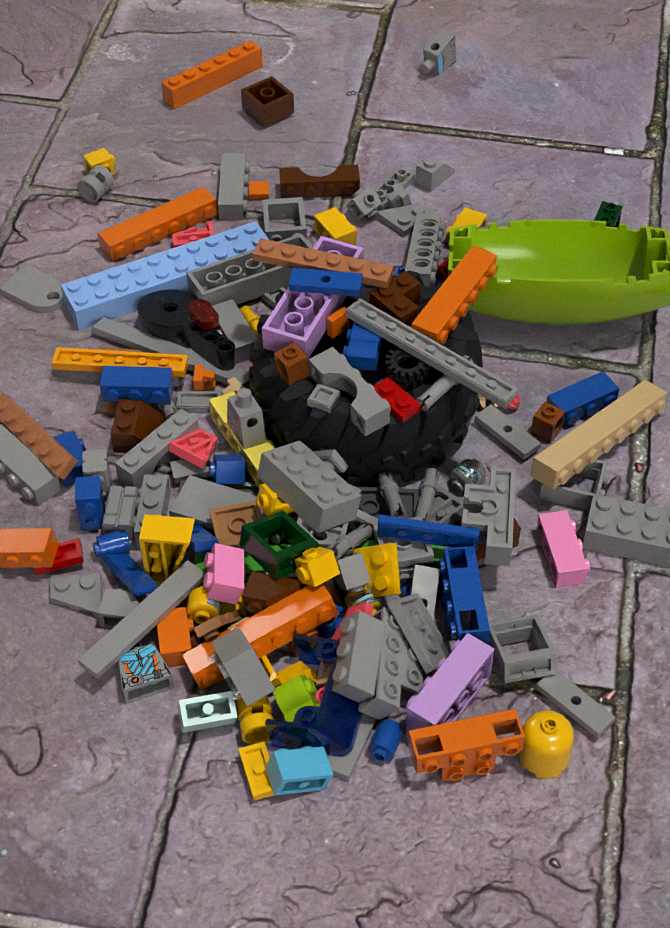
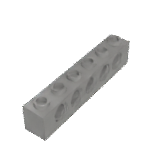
M417 212L405 271L410 270L419 273L425 287L435 285L445 222H441V214Z

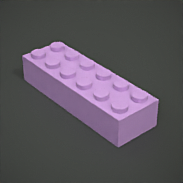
M324 236L319 238L313 248L315 250L364 259V248ZM288 287L262 327L263 348L277 352L294 342L309 359L327 329V317L339 310L346 295L289 291Z

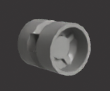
M96 165L77 183V190L85 200L96 202L113 186L114 177L107 168Z

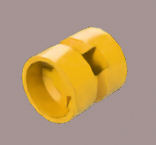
M266 695L249 706L246 705L243 698L237 700L235 706L238 720L240 721L242 740L248 744H256L272 739L276 735L274 718L271 715L272 709L269 697Z

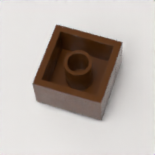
M273 76L241 89L242 109L263 127L294 113V94Z

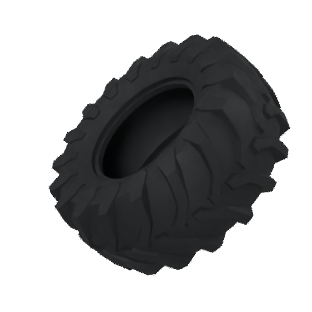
M409 270L406 272L421 283L420 303L417 305L420 314L441 285L425 287L419 273ZM362 283L360 296H346L340 308L344 306L348 308L359 298L370 304V292L378 287ZM280 291L275 297L276 304H278L285 292ZM468 311L465 317H460L456 329L449 332L448 338L442 346L462 357L464 355L468 356V360L472 359L474 364L483 368L481 344ZM261 314L257 325V332L260 336L258 341L253 342L250 352V362L253 366L249 367V382L251 394L263 413L265 435L268 440H272L275 448L300 440L311 451L335 449L348 465L345 472L337 473L341 478L346 480L349 476L360 477L367 487H378L377 478L383 472H386V476L388 472L391 475L400 474L404 481L408 482L415 479V468L425 463L431 462L439 467L445 462L444 451L453 442L462 444L468 433V427L465 425L476 412L479 398L477 397L478 393L461 383L453 385L429 410H421L404 423H401L390 413V423L367 436L351 421V404L355 399L349 393L339 390L340 396L334 403L330 413L316 407L307 406V399L317 386V383L309 375L289 386L275 371V352L263 348L262 327L270 315ZM350 319V328L348 329H352L355 321ZM326 329L309 359L331 347H334L339 354H343L344 346L349 345L347 343L348 329L333 339L327 335ZM382 338L379 356L386 357L390 349L394 351L396 345ZM403 364L407 369L415 367L410 364ZM429 365L428 378L426 381H423L422 385L417 383L416 388H412L409 385L408 389H404V385H401V388L416 400L439 380L444 373Z

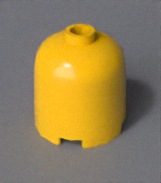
M550 710L535 712L527 718L523 726L525 743L523 751L517 754V758L523 769L526 767L530 772L535 773V777L551 779L560 776L562 771L571 762L574 730L570 721L560 713Z

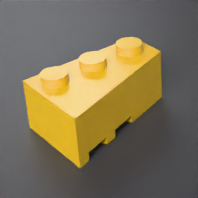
M158 514L144 515L139 536L144 571L158 585H161L179 568L186 548L190 544L194 518L170 517Z

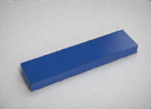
M379 514L378 537L451 548L474 546L475 551L478 548L480 529Z

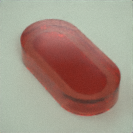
M196 299L188 304L189 314L199 327L213 329L219 325V314L208 301Z

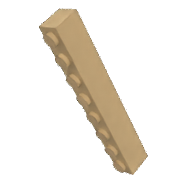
M647 380L642 381L535 456L530 476L552 490L561 484H565L570 477L576 473L579 474L585 466L594 463L603 453H608L614 445L621 443L629 434L635 433L644 423H649L655 415L661 414L667 405L665 400L668 392Z

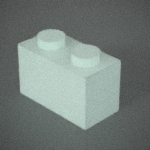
M232 691L179 700L177 705L182 733L235 724L237 719Z

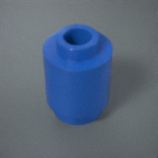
M118 530L97 536L96 542L92 543L96 557L101 556L102 560H104L105 554H126V551L131 550L126 531L120 532Z
M384 719L382 723L377 725L368 746V750L375 760L385 762L394 758L402 738V727L399 723L390 719Z

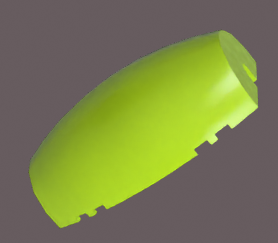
M567 219L509 221V226L497 227L496 222L489 223V228L477 229L476 224L450 228L448 276L473 245L498 255L496 265H498L497 273L494 278L490 277L486 289L479 292L476 302L469 305L468 311L500 320L531 325L572 326L617 321L670 305V237L667 229L641 225L640 230L627 229V223H620L619 228L606 227V221Z

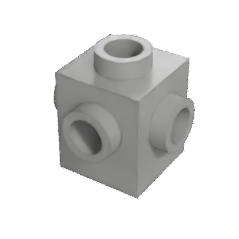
M371 187L364 191L361 188L352 195L353 199L346 207L358 222L366 215L370 218L378 212L377 207L382 202L378 194Z

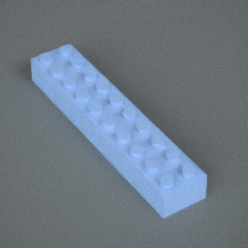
M256 221L61 284L64 304L78 330L93 326L103 317L114 319L137 311L139 301L150 293L160 290H181L189 293L186 272L254 250L260 238L269 239Z

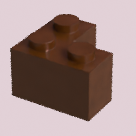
M404 271L392 278L387 288L378 287L371 291L370 304L411 327L413 321L419 315V307L417 305L420 303L421 283Z

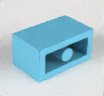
M306 746L301 749H279L273 751L265 766L274 795L325 790L334 775L324 747L313 748Z

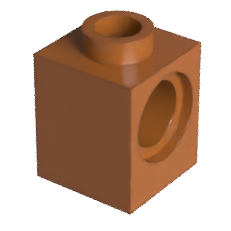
M294 342L274 353L275 371L289 386L295 381L309 376L308 356Z
M544 402L533 415L531 434L551 444L562 430L565 411Z

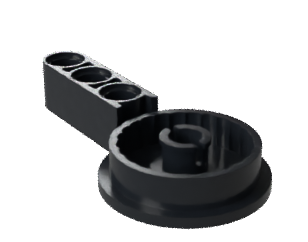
M160 290L146 295L139 301L137 306L138 316L142 320L143 327L149 333L170 338L182 336V343L217 368L228 370L235 366L234 342L200 319L203 313V306L195 295L181 290Z

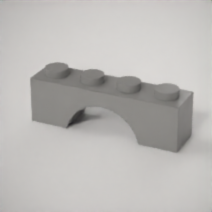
M331 347L309 359V375L317 384L345 391L354 397L355 400L351 404V421L365 436L390 423L391 407L388 401L384 398L382 399L376 393L373 385L367 383L356 368L353 369L343 354H339L334 347Z
M183 409L178 410L115 462L118 481L125 486L137 487L139 490L143 484L144 474L152 475L158 461L168 452L169 442L198 430V419Z

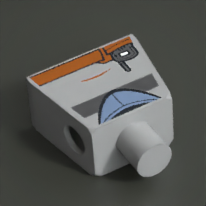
M242 388L237 391V395L230 396L227 399V423L243 449L266 443L262 410L252 396L251 391Z

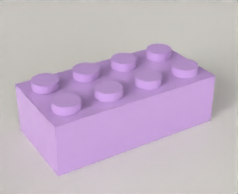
M469 633L462 640H457L451 649L449 657L447 659L443 658L439 662L433 677L429 676L425 679L420 693L417 696L413 695L409 699L405 708L407 710L405 735L408 737L409 730L457 721L491 677L495 649Z

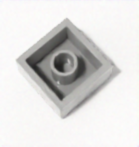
M239 626L211 642L215 649V652L211 655L237 700L243 698L246 705L249 706L276 690Z

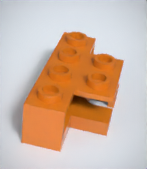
M516 709L408 731V748L416 773H433L441 768V781L449 779L456 781L472 774H487L494 770L496 756L516 755L523 751L525 734ZM513 732L515 735L497 739V736L504 735ZM433 749V753L424 754L420 756L418 754V752Z

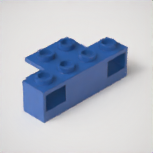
M475 547L444 548L443 558L439 559L440 574H445V579L442 580L443 594H441L442 609H446L447 615L444 617L445 629L450 630L452 640H462L469 633L488 645L490 628ZM463 564L464 568H451V565ZM467 610L470 611V630L462 631L459 611Z

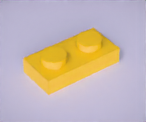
M265 741L239 748V756L253 801L273 796L274 792L265 768L270 759Z

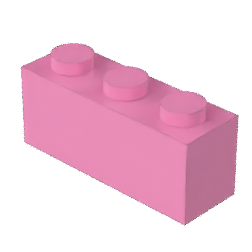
M567 510L539 514L536 530L556 588L585 583L587 573L590 572L589 560L583 556V545L581 539H577L575 534L576 525L574 520L570 519Z

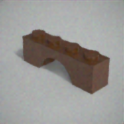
M338 165L333 173L320 177L307 175L299 167L279 168L281 198L352 196L360 189L358 165Z

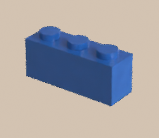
M103 367L100 381L103 401L118 402L119 399L142 400L145 403H171L174 387L172 368Z
M602 371L547 395L546 402L565 411L563 427L573 425L578 420L587 416H593L596 412L601 411L617 400L619 387Z

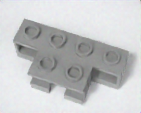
M491 467L489 486L465 484L461 526L480 529L478 543L485 544L484 564L510 566L513 546L516 469Z
M385 607L372 615V617L385 623L374 696L359 702L360 712L378 720L399 709L400 705L404 706L407 704L409 692L411 691L418 695L423 684V667L409 642L403 639L404 633L392 611Z

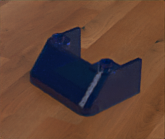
M294 634L293 641L299 661L304 664L319 666L320 662L324 664H331L332 667L320 707L304 706L296 712L293 722L266 719L265 725L272 747L290 750L301 749L306 746L313 748L324 747L326 755L346 756L354 748L363 713L359 711V702L332 691L333 672L336 668L337 648L340 642L334 639Z

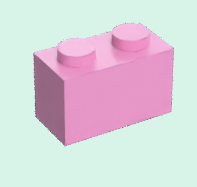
M215 543L211 552H207L204 559V567L207 568L203 586L207 588L206 598L236 604L244 590V549Z

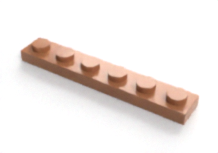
M262 238L259 239L252 253L253 261L291 269L301 268L363 273V284L382 288L388 287L394 273L393 265Z
M4 392L1 394L0 421L48 468L64 480L78 463V460L9 395Z

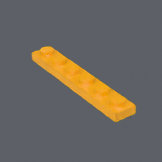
M56 347L51 364L55 370L103 372L104 366L172 368L173 377H185L189 359L188 355Z

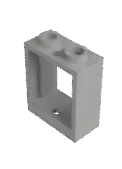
M302 197L262 200L264 231L269 240L278 242L302 234L307 239ZM299 218L300 226L270 228L269 220Z
M596 460L594 463L585 466L579 474H575L596 479L594 493L558 486L552 490L542 484L539 500L590 511L593 494L605 496L606 490L601 488L602 485L607 486L610 472L605 471L607 462Z
M537 614L489 623L490 635L488 645L495 649L493 658L504 683L556 674V652ZM533 640L537 649L505 656L501 645Z

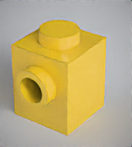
M105 148L83 155L87 173L96 165H101L107 168L112 175L115 174L114 165H116V160L113 154H109Z
M318 547L305 550L302 556L294 560L297 566V577L302 583L316 587L340 574L333 550Z

